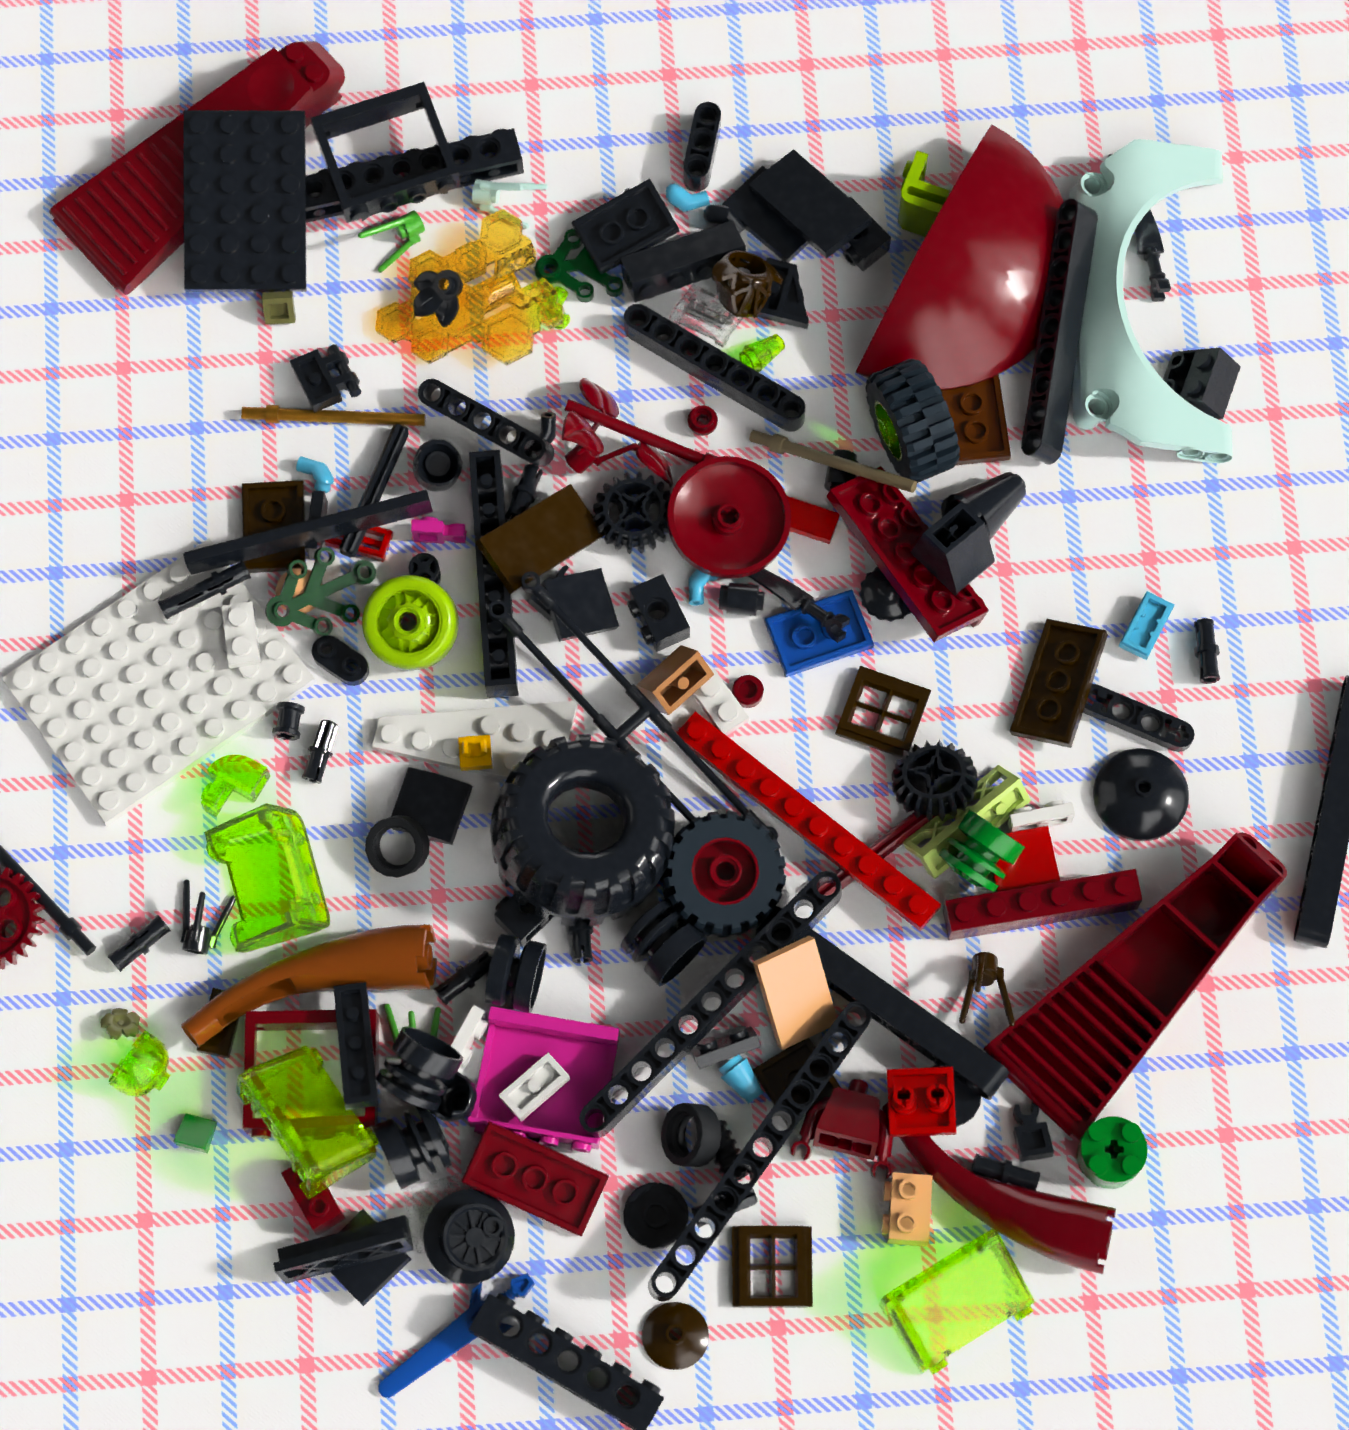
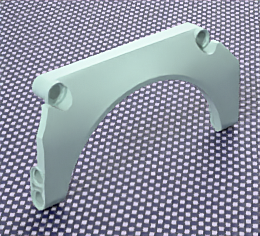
M1134 139L1100 164L1101 173L1088 172L1084 174L1069 193V199L1079 201L1095 210L1098 215L1072 384L1073 419L1076 425L1084 430H1091L1100 422H1105V428L1122 435L1138 446L1176 451L1177 457L1181 459L1216 464L1226 463L1233 458L1231 426L1188 403L1151 366L1131 328L1123 292V267L1126 251L1138 223L1153 206L1176 192L1201 185L1222 184V152L1216 149L1193 145Z

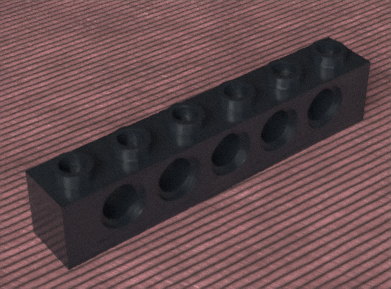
M498 1293L496 1297L491 1294L488 1295L468 1329L471 1334L632 1430H647L664 1400V1397L659 1395L661 1388L646 1379H643L642 1383L637 1382L630 1377L632 1371L617 1362H614L611 1366L600 1360L603 1356L601 1352L585 1344L583 1349L572 1343L574 1337L566 1331L556 1327L553 1332L542 1325L545 1320L534 1312L527 1310L525 1314L513 1308L516 1302L501 1293ZM506 1318H513L519 1323L520 1329L513 1336H506L500 1330V1324ZM541 1335L547 1339L549 1346L545 1352L538 1354L530 1349L529 1341L533 1336ZM566 1352L574 1354L578 1362L576 1368L571 1371L561 1369L558 1364V1358L561 1354ZM592 1370L604 1372L607 1379L606 1384L601 1388L591 1387L587 1381L589 1372ZM629 1387L635 1392L636 1399L632 1405L624 1406L618 1402L616 1394L620 1388Z

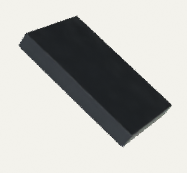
M762 165L722 205L729 206L748 232L780 259L789 263L809 243L750 191L748 184L767 170Z
M650 178L571 222L600 275L620 265L621 257L648 249L679 232V227Z

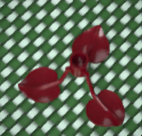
M582 378L579 381V387L585 399L598 409L599 412L617 418L619 408L614 398L601 386L587 378ZM570 411L566 415L562 428V440L574 442L577 445L565 455V460L575 472L582 474L593 463L599 466L606 460L628 451H635L638 459L647 468L662 478L669 485V488L673 486L669 464L655 447L640 441L638 444L632 443L600 457L599 455L604 452V445L595 433L600 425L594 423L591 427L586 419L574 411Z

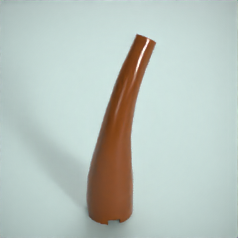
M399 925L375 928L346 935L299 951L259 969L230 986L184 1021L181 1027L188 1038L197 1047H200L223 1030L224 1027L245 1015L246 1011H253L265 1004L296 994L334 990L333 986L366 982L367 990H430V986H434L437 970V958H433L432 946L429 944L436 943L434 929L431 925Z

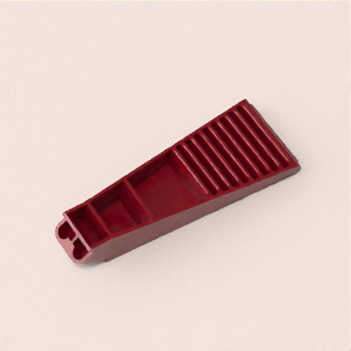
M317 41L294 42L279 51L272 48L187 110L305 111V126L307 128L311 124L310 118L321 115L341 100L343 96L339 93V90L345 81V73L342 66ZM183 113L56 203L49 211L54 218L53 222L105 279L116 290L120 289L124 295L130 294L184 243Z
M1236 832L1211 859L1015 1021L1014 1026L1007 1027L989 1042L983 1050L1007 1068L1010 1073L1007 1078L1068 1136L1072 1134L1079 1141L1256 913L1257 909L1287 877L1285 866L1254 837L1247 833Z

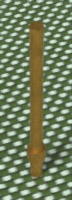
M266 405V408L242 407L241 410L242 419L266 420V423H279V420L425 426L426 419L425 414L320 410L314 413L313 409L280 408L279 405Z

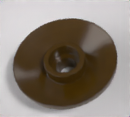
M681 1302L666 1303L653 1310L646 1319L642 1331L643 1346L650 1359L657 1365L669 1370L686 1369L697 1363L704 1355L709 1342L708 1326L702 1314L694 1307ZM674 1328L682 1332V1337L677 1341L669 1337V1332Z

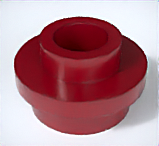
M697 406L688 415V427L697 435H709L718 425V416L708 406ZM701 418H704L708 421V423L706 425H700L697 423V421Z

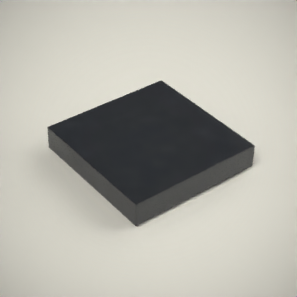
M601 568L547 579L541 583L556 600L555 603L586 636L615 630L619 627ZM549 608L558 641L577 638Z

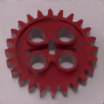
M8 867L4 869L3 873L0 868V897L7 891L11 894L9 903L5 906H0L1 970L5 969V960L10 964L17 965V954L28 957L25 947L29 945L36 948L37 946L31 939L32 936L43 934L40 930L36 929V924L45 922V919L37 916V913L44 910L45 906L35 903L41 897V894L36 891L30 892L34 884L30 881L23 883L25 876L19 872L13 876V870ZM15 922V934L6 938V927L8 924Z

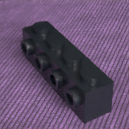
M732 220L621 257L622 276L636 303L711 278L712 269L719 260L731 251H746V245Z

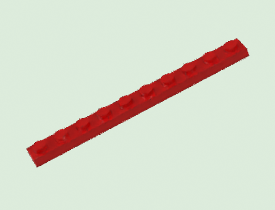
M696 711L676 732L703 761L919 931L926 926L941 908V903Z

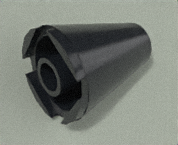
M1011 472L993 477L946 497L941 504L942 517L963 501L985 523L990 541L1026 496V484L1021 476Z

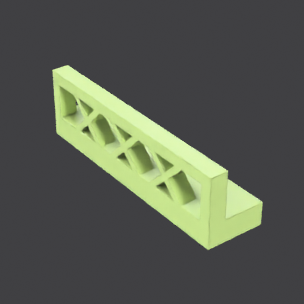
M997 765L978 781V788L974 792L973 800H980L975 805L967 806L965 811L957 809L956 819L950 825L942 826L947 820L954 819L949 813L945 814L943 822L939 816L934 817L930 822L902 842L903 845L921 860L927 873L936 879L949 868L946 861L939 856L941 850L944 848L955 856L959 851L948 842L950 837L961 842H965L968 838L960 831L958 825L969 809L998 828L1009 819L1014 810L1024 807L1031 801L1020 778ZM999 778L1004 779L998 786L990 787ZM931 838L923 847L917 846L924 839Z

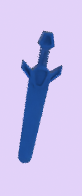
M528 1273L511 1279L510 1289L507 1288L503 1295L515 1300V1297L525 1298L535 1283ZM482 1282L472 1289L470 1305L465 1312L379 1383L378 1391L380 1395L386 1398L394 1396L477 1338L468 1329L485 1302L481 1300ZM502 1322L500 1324V1330L503 1334L514 1327V1325Z

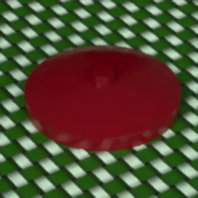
M714 457L691 467L676 483L667 506V528L674 547L691 566L703 573L719 578H742L763 570L779 555L790 532L791 509L783 487L768 470L755 462L740 457Z

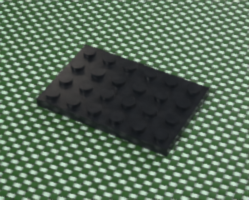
M183 110L185 292H307L305 111Z

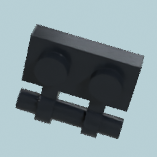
M337 344L328 347L329 355L322 358L318 349L290 360L291 368L314 413L341 402L342 397L339 391L343 389L348 390L351 397H357L362 393L359 387L360 380L358 376L350 370L348 366L349 359ZM332 369L337 370L339 376L332 378L329 371Z

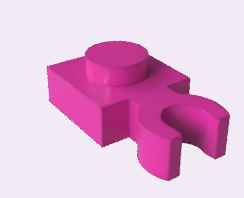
M422 517L420 520L412 519L411 532L414 542L445 544V541H450L453 543H466L467 531L465 530V524L453 523L446 525L443 521H439L434 517Z

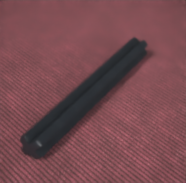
M400 424L393 425L357 507L380 501L409 435L406 426ZM367 529L344 535L339 547L340 553L350 558L356 556Z

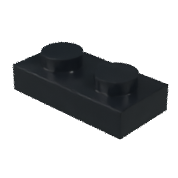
M738 1026L729 1030L728 1035L720 1038L708 1037L702 1039L691 1050V1053L698 1068L702 1069L759 1048L761 1045L757 1034L751 1026L747 1028L746 1026Z

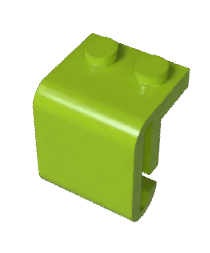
M917 151L913 161L908 160L902 177L904 180L901 186L898 224L903 230L926 237L949 196L950 190L925 182L928 154Z

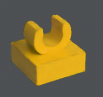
M490 735L458 737L461 771L493 769Z

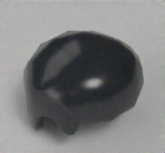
M459 1072L456 1073L454 1079L439 1078L448 1087L445 1095L439 1096L441 1104L438 1109L429 1111L437 1118L448 1122L463 1120L469 1116L474 1110L477 1100L475 1084L467 1076H463Z

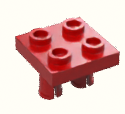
M953 1067L887 1069L890 1137L957 1135Z

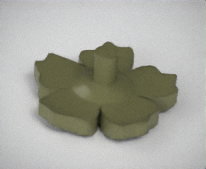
M112 1009V1014L107 1013L101 1019V1028H107L106 1032L109 1034L110 1039L118 1040L122 1034L125 1037H136V1034L139 1033L140 1016L135 1012L128 1013L127 1009Z

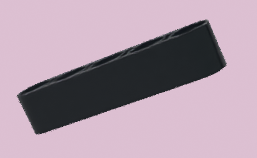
M433 378L423 381L419 386L418 397L422 403L527 462L543 467L550 464L553 460L554 448L550 442L450 386ZM437 388H440L439 398L432 401V393ZM465 402V411L462 414L457 415V406L460 403ZM490 416V425L488 428L482 429V420ZM516 430L515 440L507 443L508 433ZM541 444L542 451L540 455L533 458L532 450L534 446Z

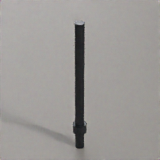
M0 845V864L4 868L12 869L13 876L18 872L24 875L23 883L26 881L32 882L34 887L30 892L36 891L41 894V897L36 902L45 906L44 911L58 924L62 935L67 940L72 939L87 956L92 954L96 946L81 931L82 926L73 917L69 918Z

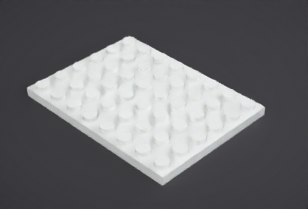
M208 538L192 550L215 544ZM182 556L2 677L4 683L107 827L276 711L278 702H289L316 683L313 675L277 627L268 621L265 611L243 582L227 589L226 594H216L169 619L165 618L158 601L179 593L211 577L212 572L217 571L219 573L231 567L230 565L191 575L185 564L184 556ZM253 601L261 664L229 668L221 606Z

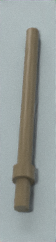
M752 430L749 436L750 442L769 447L770 451L781 455L788 453L914 493L917 487V481L791 442L786 436L776 433L772 436L756 430Z

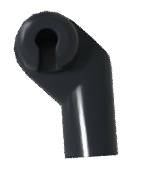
M554 412L541 413V432L539 436L550 443L556 437V414ZM537 444L532 450V453H535L536 456H539L542 451L541 444Z

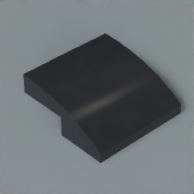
M408 767L391 817L396 815L409 816L423 826L429 841L453 845L473 786L447 776ZM392 828L393 830L409 833L403 828Z
M362 1209L339 1232L376 1223V1221ZM404 1252L333 1271L331 1274L364 1306L412 1259Z

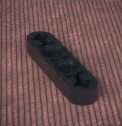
M1092 683L1089 695L1090 693L1096 694V701L1098 702H1094L1092 705L1086 703L1083 713L1172 751H1185L1192 744L1195 736L1194 729L1186 721ZM1107 698L1111 701L1108 703L1105 713L1101 710ZM1117 704L1125 705L1129 709V716L1124 719L1115 717L1112 713V707ZM1144 717H1153L1158 721L1159 727L1155 731H1147L1143 728L1141 720ZM1165 723L1169 724L1167 729L1169 732H1166L1165 736L1162 737L1160 734L1164 729ZM1178 730H1182L1184 732L1183 737L1186 738L1182 739L1180 743L1175 741V735L1172 734H1176Z

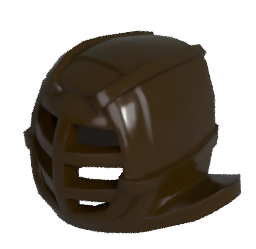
M740 250L731 251L714 265L711 276L712 280L715 281L720 303L737 318H756L771 295L772 282L775 281L779 284L783 282V278L778 271L764 259ZM737 266L748 269L749 273L737 269Z

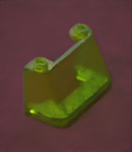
M265 803L204 832L208 855L213 860L226 864L241 917V921L232 925L230 932V941L235 947L236 952H251L313 934L329 927L330 914L303 819L297 811Z
M304 1045L253 1066L237 1076L236 1093L244 1105L251 1102V1109L254 1114L259 1113L291 1161V1169L294 1173L297 1172L303 1181L299 1184V1187L309 1200L376 1158L377 1151L375 1146L379 1143L374 1132L369 1127L366 1129L363 1127L352 1109H345L344 1097L322 1067L324 1061L317 1049H310Z
M993 1228L881 1298L879 1306L920 1373L923 1374L929 1370L934 1375L949 1365L946 1359L952 1353L1007 1319L1009 1320L1014 1317L1018 1322L1033 1313L1034 1310L1031 1306L1036 1301L997 1230Z

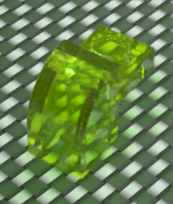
M236 754L221 757L207 769L209 776L214 782L213 784L208 783L201 794V804L205 812L217 817L233 791L255 803L271 775L267 767L249 757Z

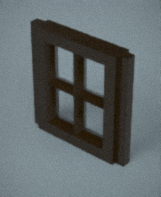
M860 666L835 735L902 758L904 750L910 752L931 690ZM864 686L887 693L882 708L859 701ZM893 695L915 703L910 718L887 711ZM856 707L879 714L874 730L851 722ZM885 716L907 724L902 739L880 732Z
M732 1226V1308H813L812 1226ZM750 1238H769V1264H751ZM775 1238H794V1263H775ZM751 1270H769V1295H751ZM776 1270H794V1295H776Z

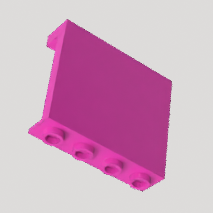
M490 1006L488 1016L489 1027L476 1087L477 1100L471 1116H468L469 1126L474 1128L475 1133L483 1134L489 1120L522 1136L539 1139V1143L545 1146L558 1147L559 1143L572 1145L571 1149L578 1152L590 1153L591 1148L599 1150L601 1137L595 1138L588 1135L580 1124L579 1116L584 1106L612 1079L620 1038L619 1028ZM549 1052L568 1073L570 1080L520 1122L502 1102L499 1094ZM601 1113L592 1114L588 1119V1126L591 1128L601 1126L604 1122V1115Z

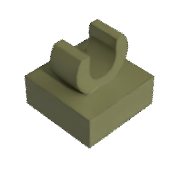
M293 291L262 293L265 325L296 323Z

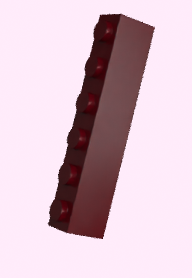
M1136 869L945 900L942 911L948 941L1136 910L1143 899Z

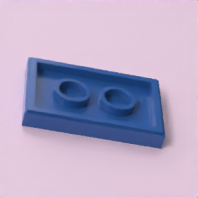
M852 589L815 601L816 605L827 612L831 611L834 615L843 614L850 618L849 624L841 629L847 632L846 637L838 643L829 637L826 628L821 627V622L809 614H802L800 609L796 611L791 609L764 619L785 677L874 648L873 640Z

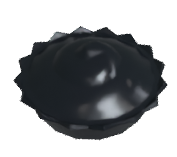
M877 566L873 572L866 573L865 580L860 582L861 590L859 595L862 599L861 605L867 609L868 614L875 616L878 620L892 622L896 619H904L906 615L912 613Z

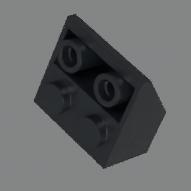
M1221 347L1172 352L1163 380L1188 403L1220 420L1225 415L1241 366Z
M963 501L927 529L910 552L954 596L995 562L985 523Z

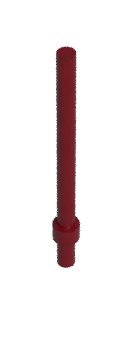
M568 399L564 409L567 412L574 411L586 420L694 464L718 457L708 452L702 454Z

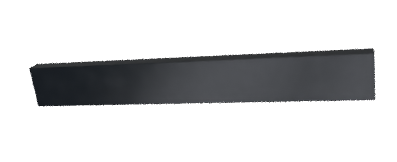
M422 490L183 553L190 574L193 575L236 564L242 560L247 561L433 512L428 491Z

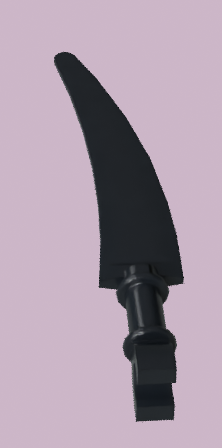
M1149 210L1138 223L1134 232L1138 254H1143L1144 260L1148 263L1152 302H1159L1165 300L1164 292H1169L1171 286L1168 278H1165L1166 274L1161 269L1159 258L1161 253L1165 251L1156 221L1151 210Z
M766 569L747 576L768 589L795 611L800 609L802 614H809L821 622V627H825L829 637L837 643L846 637L847 632L841 630L850 622V618L846 615H834L831 611H825L815 604L814 597Z

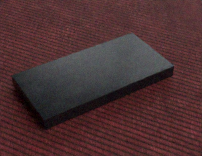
M794 149L748 184L750 191L826 259L872 224V218Z

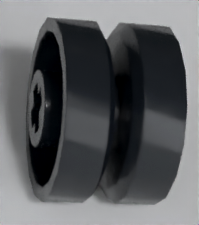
M501 934L496 943L488 969L485 1003L502 1007L508 1001L512 990L511 1004L513 1009L531 1013L540 988L547 945L529 940L525 944L519 959V939L514 936Z

